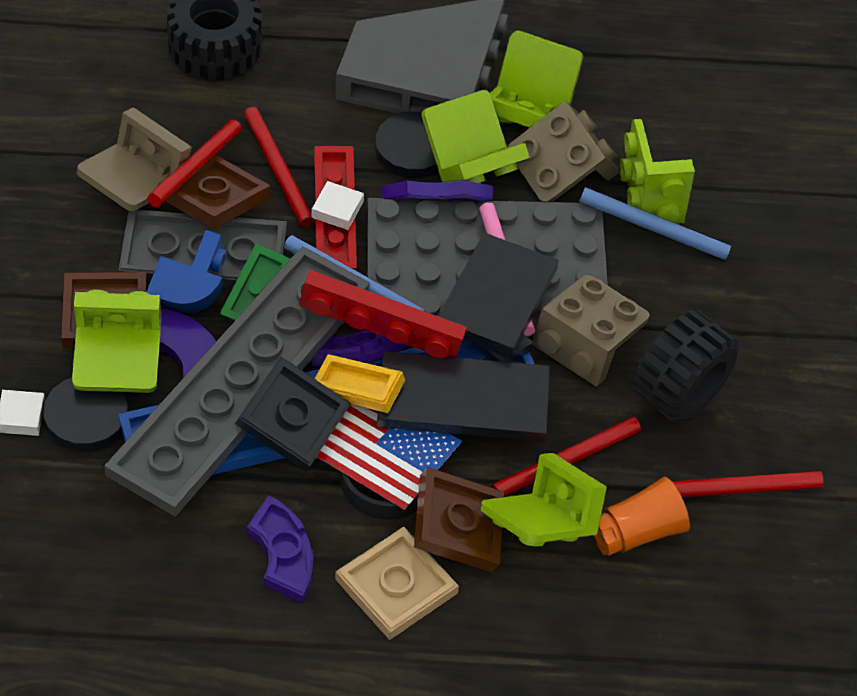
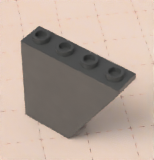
M476 0L356 21L336 73L335 100L397 114L402 112L422 113L426 108L480 91L481 88L487 89L492 67L488 65L489 62H496L500 49V40H497L498 35L504 37L507 30L509 15L503 14L505 0Z

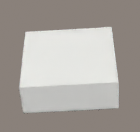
M327 181L312 207V218L349 230L364 202V193Z
M2 390L0 398V433L39 436L45 403L44 393Z

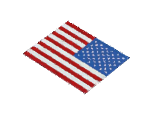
M350 404L316 457L405 510L419 492L420 474L427 467L438 470L462 441L450 433L377 427L378 411Z

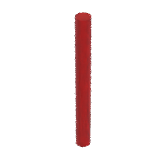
M248 108L244 112V116L293 213L302 228L310 227L314 224L315 219L312 218V213L258 108Z
M232 119L147 196L150 205L153 207L161 206L241 132L240 123Z
M631 417L556 453V455L572 465L640 432V423L635 417ZM538 463L492 484L491 488L504 492V497L533 484Z
M821 471L672 482L681 497L822 488L823 475Z

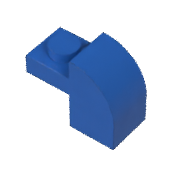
M205 230L192 266L160 256L147 293L150 295H160L161 308L182 314H190L202 311L217 301L224 290V283L222 277L214 275L213 272L220 273L227 255V250L223 249L222 236Z

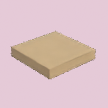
M402 527L337 570L335 574V580L389 640L457 595L459 585L428 552L414 548L415 538L405 527Z

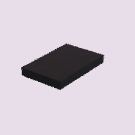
M484 233L438 317L466 326L464 339L512 357L558 269L559 260Z

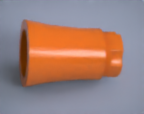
M664 476L639 493L605 508L603 513H601L597 535L593 536L603 555L609 556L619 551L624 553L640 545L667 536L688 532L690 521L679 491L673 482Z

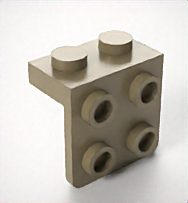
M567 101L563 102L508 145L509 147L521 143L526 144L530 158L518 161L516 165L542 202L555 201L594 170H597L607 181L620 172L612 161L617 157L613 148L604 138L598 141L593 131L598 128L585 110L578 113Z
M133 107L123 112L117 144L79 163L76 173L126 210L136 211L149 203L147 196L158 186V183L164 181L189 158L191 146Z
M584 275L542 308L532 345L597 387L606 379L615 350L647 324L650 315L647 310L610 288L601 280L591 275Z

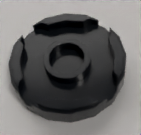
M402 112L390 116L379 126L375 135L376 156L379 161L382 160L387 165L389 171L400 176L416 178L431 175L432 171L438 168L421 112Z
M72 378L54 387L46 398L43 413L44 423L49 436L60 446L68 449L71 446L80 448L83 452H92L108 447L121 437L122 431L119 414L128 412V403L123 392L77 390L73 386Z

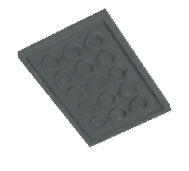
M368 198L367 277L420 306L427 313L438 316L482 235L486 233L479 211L480 206L484 203H474L472 200H453V202H448V200L440 199L424 201L422 199H403L394 201L384 198ZM490 201L495 206L506 241L559 260L558 269L532 317L535 330L542 308L582 276L591 275L608 286L603 211L583 203Z

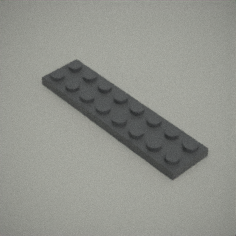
M302 246L105 464V476L176 517L248 434L235 425V422L280 356L303 370L316 355L317 351L325 345L344 323L326 315H317L309 309L299 306L304 282L309 270L367 291L370 288V282Z

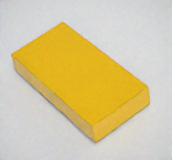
M330 354L327 355L314 378L352 405L389 413L405 382L402 371Z

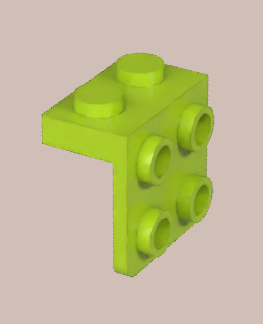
M515 31L509 39L498 85L490 93L498 121L503 123L515 122L527 126L529 129L563 102L567 101L571 105L583 61L582 53L522 31Z
M486 90L477 91L426 108L422 112L423 123L443 183L463 180L480 183L485 181L484 173L494 170L495 176L506 174L518 169L516 162L530 158L525 143L506 146L491 95Z
M633 119L631 131L625 133L624 137L626 159H621L620 161L622 182H628L629 185L627 204L675 224L684 223L695 173L692 159L653 162L642 119Z
M103 290L75 292L74 312L77 328L72 374L74 388L83 391L153 392L157 388L162 320L160 295H150L143 291H135L129 294L108 293Z
M554 453L540 454L532 494L483 500L480 510L492 518L495 525L508 529L519 537L520 542L529 546H542L545 542L556 540L576 541L578 537L597 535L607 487Z

